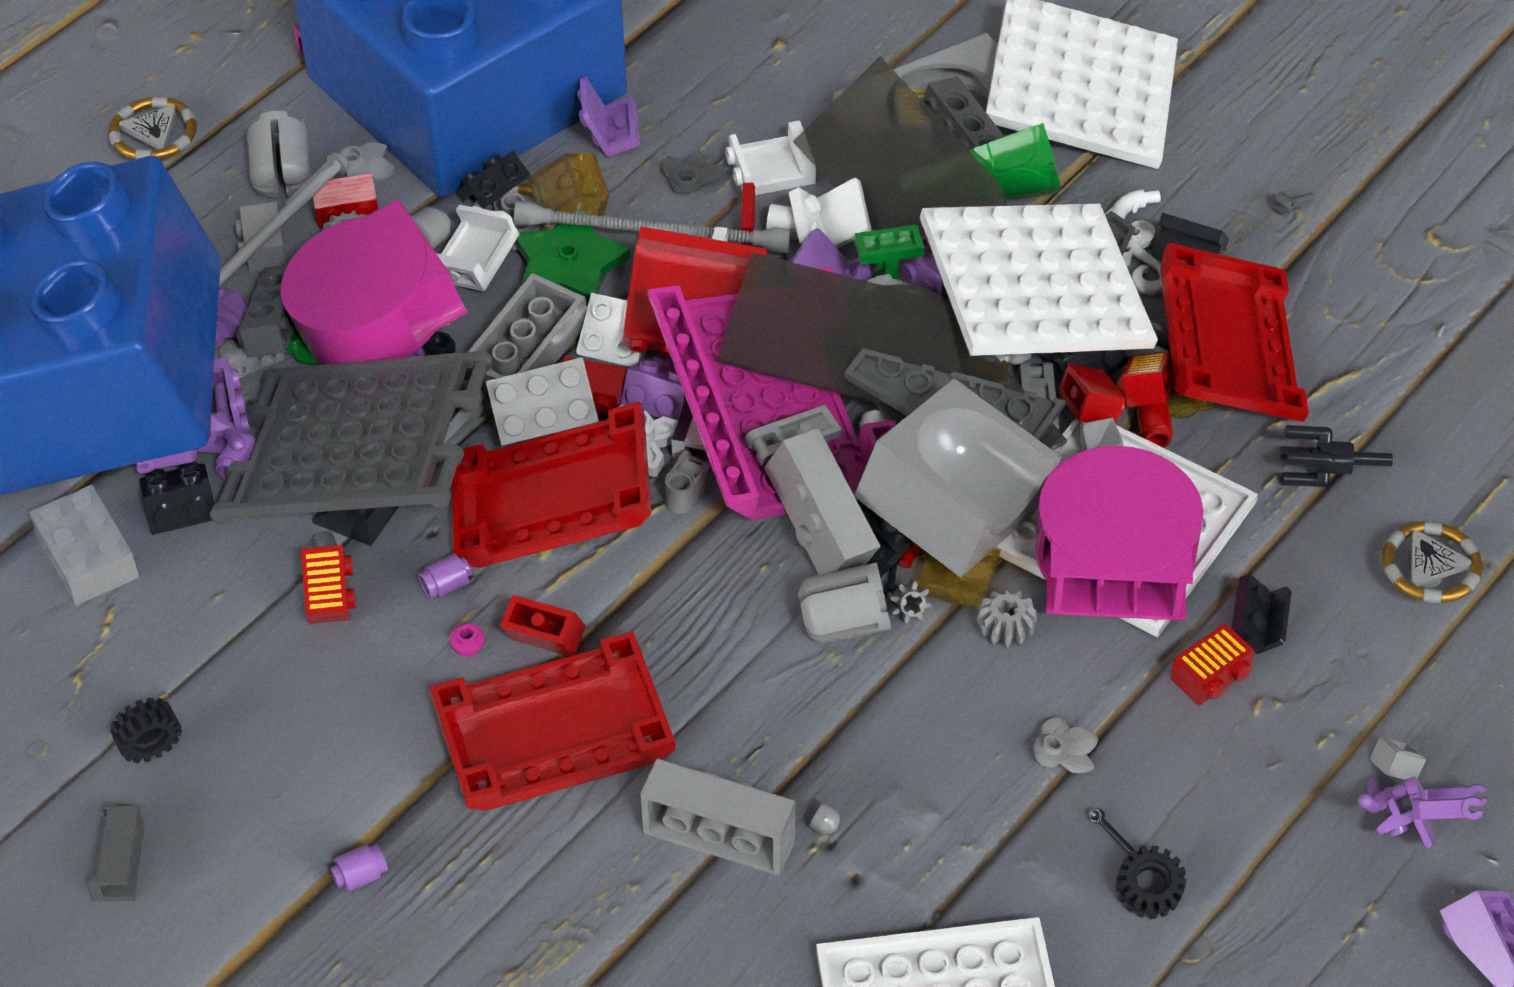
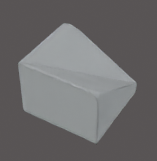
M1113 417L1081 425L1079 440L1084 451L1103 446H1123L1122 437Z
M1383 736L1379 737L1370 760L1387 776L1406 780L1414 776L1418 779L1426 758L1409 742Z

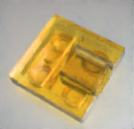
M994 548L962 578L928 553L917 582V589L925 586L929 590V593L926 595L927 597L980 610L983 598H987L1000 560L1001 550Z

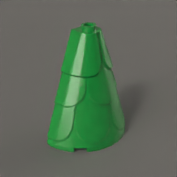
M1044 123L900 176L902 184L896 185L901 203L908 202L909 207L953 206L965 202L1001 201L1002 199L1041 196L1061 191L1059 176L1054 165L1055 160Z

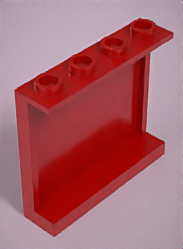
M640 226L636 237L621 345L627 346L633 352L644 353L651 350L660 352V355L671 358L649 300L648 289L680 286L685 300L759 291L761 271L766 260L767 249Z

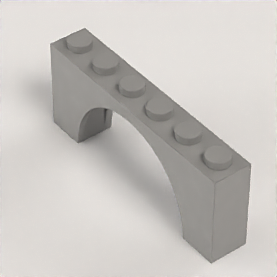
M985 33L834 92L833 116L869 159L895 149L896 126L892 122L889 112L895 104L896 85L928 86L929 83L958 76L969 90L975 91L987 98L997 43L988 33Z

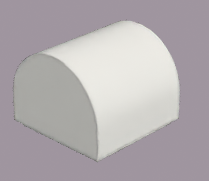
M771 204L766 229L773 227L790 229V239L797 240L798 234L792 207Z

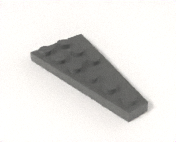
M862 348L844 373V379L906 416L955 378L1039 441L1048 431L1066 403V400L1054 398V401L1037 397V393L1024 390V393L1006 389L1003 384L957 372H952V374L934 370V366L923 364L922 367L903 362L899 357Z

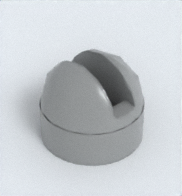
M823 802L815 813L809 827L824 835L832 834L839 826V813L832 806Z

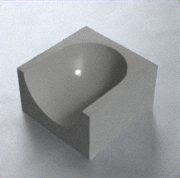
M954 378L876 441L854 496L962 578L1036 512L1039 506L1042 487L1050 473L1059 465L1062 457Z

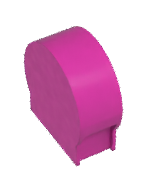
M399 199L368 216L337 223L312 237L292 257L281 281L283 305L308 352L322 365L408 357L421 348L436 330L468 313L454 286L449 271Z
M1103 446L1088 449L1069 457L1050 473L1040 494L1035 538L1037 565L1046 580V614L1186 621V586L1193 583V572L1203 523V505L1197 488L1185 472L1166 458L1147 450L1128 446Z

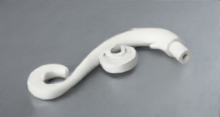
M1143 189L1129 192L1120 197L1105 215L1113 211L1125 220L1129 212L1133 211V213H1136L1138 208H1145L1146 204L1160 202L1159 190L1145 192ZM1138 220L1132 223L1136 227L1134 234L1137 235L1132 236L1125 251L1128 252L1132 247V255L1146 264L1137 267L1131 275L1138 293L1154 296L1163 292L1160 275L1161 263L1143 248L1153 244L1156 231L1150 222ZM1148 266L1158 273V280L1148 281L1143 278V274L1148 272Z

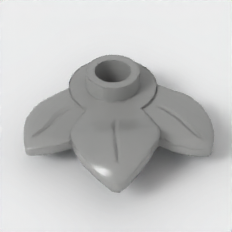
M366 143L360 148L357 146H347L339 152L348 161L347 177L371 173L373 180L380 181L391 177L396 172V168L383 158L387 151V145Z
M1052 717L1041 727V735L1037 737L1033 745L1034 756L1045 767L1054 768L1061 765L1073 773L1090 772L1094 770V765L1087 754L1096 747L1098 737L1087 728L1078 726L1071 728L1064 717Z

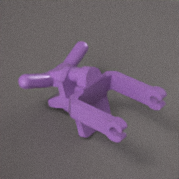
M219 381L214 385L216 412L210 414L208 443L199 449L136 463L138 473H148L153 469L190 463L197 458V452L221 453L227 442L236 451H242L245 448V441L236 431L234 424L230 422L232 417L229 409L227 386L224 382Z
M1415 776L1404 780L1402 784L1394 787L1389 786L1382 790L1380 780L1370 778L1366 784L1367 794L1364 793L1358 797L1359 806L1370 813L1390 808L1391 812L1376 827L1378 835L1387 832L1390 837L1399 835L1410 829L1409 823L1415 822V826L1426 848L1434 846L1437 839L1429 822L1430 819L1468 818L1476 820L1482 817L1483 810L1478 809L1473 812L1469 809V805L1481 807L1487 803V797L1479 798L1473 795L1477 791L1480 793L1486 792V786L1482 784L1423 788ZM1409 797L1412 805L1404 808L1401 800Z

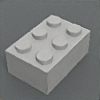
M583 357L485 381L501 446L599 422Z
M89 485L29 511L36 536L76 606L139 578L133 554L93 485Z

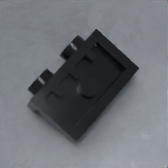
M1248 573L1238 579L1232 630L1248 643L1256 654H1260L1285 643L1292 591L1285 586L1271 592L1264 584Z

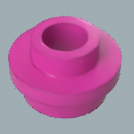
M475 624L459 625L450 634L451 647L464 657L478 654L485 643L483 630Z

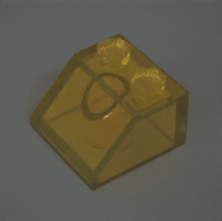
M565 153L529 177V183L536 204L544 208H551L555 212L576 213L581 210L586 215L604 216L610 194L595 153Z

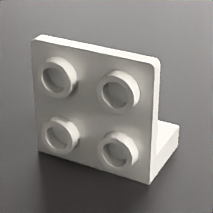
M857 178L847 181L818 198L808 194L800 187L789 192L800 245L803 244L809 233L816 228L821 229L837 249L853 241L855 233L871 231L861 182Z
M591 293L576 349L577 355L626 367L639 363L641 353L633 352L627 346L621 345L627 300Z

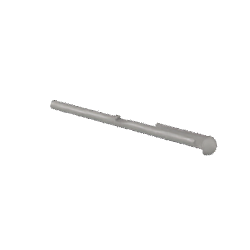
M340 153L328 155L327 162L285 202L286 206L254 237L251 236L247 240L246 244L220 269L219 288L336 173H346L348 161L344 155Z

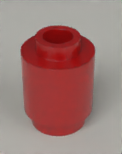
M1162 403L1139 406L1137 418L1140 437L1162 448L1168 446L1173 436L1169 405Z

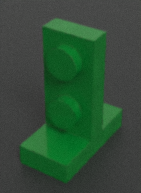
M918 225L855 233L854 236L860 264L875 263L878 274H874L873 278L891 274L893 279L898 280V262L900 259L924 256V245Z

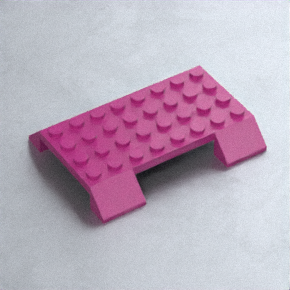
M831 266L801 270L796 286L701 299L685 300L680 286L648 289L649 300L727 507L750 520L788 515L768 474L756 458L757 452L755 449L749 448L744 437L755 428L826 405L842 429L839 438L826 443L853 495L855 494L876 441L895 427L896 422L893 419L863 424L858 439L856 437L818 343L820 339L848 322L851 318ZM772 440L765 441L768 446L774 444Z

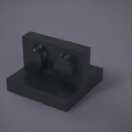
M1162 212L1158 224L1161 227V231L1152 257L1162 262L1164 250L1169 243L1221 254L1222 250L1226 251L1229 238L1222 230Z

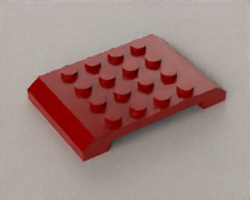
M1169 243L1163 253L1160 275L1175 391L1186 397L1304 422L1309 415L1305 389L1297 386L1284 307V300L1289 294L1286 270Z
M640 401L609 409V419L491 451H487L483 444L463 449V460L457 466L452 480L454 554L459 558L464 557L469 566L481 568L640 526L652 514L645 415Z
M634 631L600 640V649L466 685L464 677L429 686L466 806L470 809L487 811L655 763L656 759L663 760L676 750L674 736Z

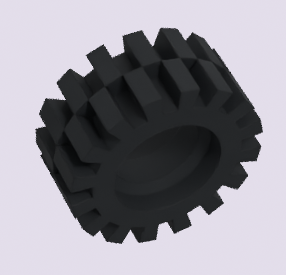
M153 697L147 698L146 703H143L142 700L136 701V706L133 708L130 705L124 708L126 713L119 712L115 716L117 721H112L111 723L112 729H110V733L122 757L129 762L133 760L134 763H140L142 758L145 762L151 761V756L154 755L156 758L162 757L161 752L163 750L169 752L173 749L171 743L177 744L179 741L178 736L182 735V727L170 704L167 701L164 702L161 698L155 701Z
M1153 845L1151 851H1147L1146 846H1142L1139 848L1138 853L1135 850L1131 851L1127 859L1124 858L1116 879V892L1120 891L1118 898L1121 903L1127 902L1126 909L1130 913L1134 908L1138 910V917L1143 918L1145 913H1149V919H1156L1158 913L1164 917L1168 915L1170 909L1173 911L1182 898L1187 880L1184 878L1186 871L1184 867L1179 868L1180 859L1177 856L1173 859L1169 857L1171 851L1166 848L1162 854L1158 852L1159 846ZM1146 870L1155 871L1163 877L1165 888L1160 893L1148 894L1138 886L1137 876Z

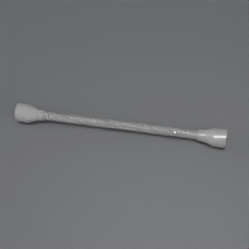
M517 200L514 209V225L531 227L542 223L551 224L555 221V223L559 222V224L563 222V224L586 225L587 227L598 226L599 228L606 227L607 229L610 227L611 229L618 228L619 230L622 228V230L626 229L629 231L630 229V231L634 230L635 232L637 230L639 232L640 226L710 239H712L714 233L713 227L706 228L703 226L702 228V226L698 227L695 225L694 227V225L690 226L689 224L687 226L683 224L682 226V224L678 225L675 223L674 225V223L670 224L669 222L666 224V222L658 223V221H655L654 223V221L650 222L647 220L646 222V220L642 221L641 219L639 221L635 219L634 221V219L630 220V218L626 220V218L622 219L621 217L618 219V217L610 218L608 216L606 218V216L602 217V215L594 216L593 214L583 215L582 213L575 214L574 212H555L551 208H544L529 201ZM773 227L751 232L727 229L728 240L731 242H749L754 246H761L771 252L788 254L790 229Z

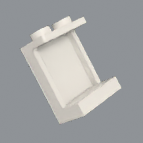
M800 120L788 123V136L740 145L736 134L729 135L730 146L725 147L728 165L734 166V182L736 186L741 185L742 191L743 182L754 183L755 195L816 184V161Z
M458 205L456 212L461 219V223L442 253L436 254L449 271L455 286L485 291L520 234L511 216L503 211L496 212L481 209L477 206Z

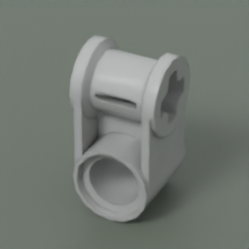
M684 450L680 454L676 464L665 477V505L669 511L683 514L693 509L700 496L711 485L715 477L710 461L707 462L694 457L692 452Z

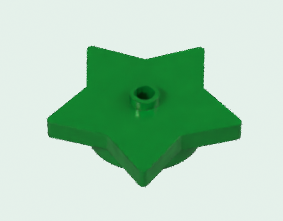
M581 210L576 212L578 214L582 213L584 215V212ZM561 223L553 230L520 232L515 241V245L528 263L521 286L533 273L584 296L588 303L591 293H599L606 273L631 257L629 246L598 236L591 226L587 227L586 225L579 226Z

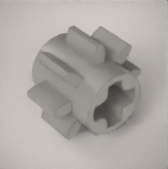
M910 578L908 584H901L899 581H896L897 588L893 593H887V597L894 602L889 611L893 615L901 612V619L905 623H908L910 617L915 616L922 620L923 616L921 613L925 608L932 606L924 598L929 593V590L925 586L917 589L918 584L914 578ZM908 595H911V600L913 603L907 606L906 597Z

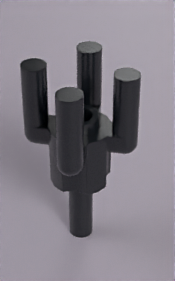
M1285 426V438L1318 441L1316 447H1280V459L1287 460L1288 465H1310L1316 469V473L1283 472L1282 485L1326 487L1330 482V473L1352 474L1354 465L1392 466V453L1354 452L1353 443L1332 441L1333 431L1329 427Z

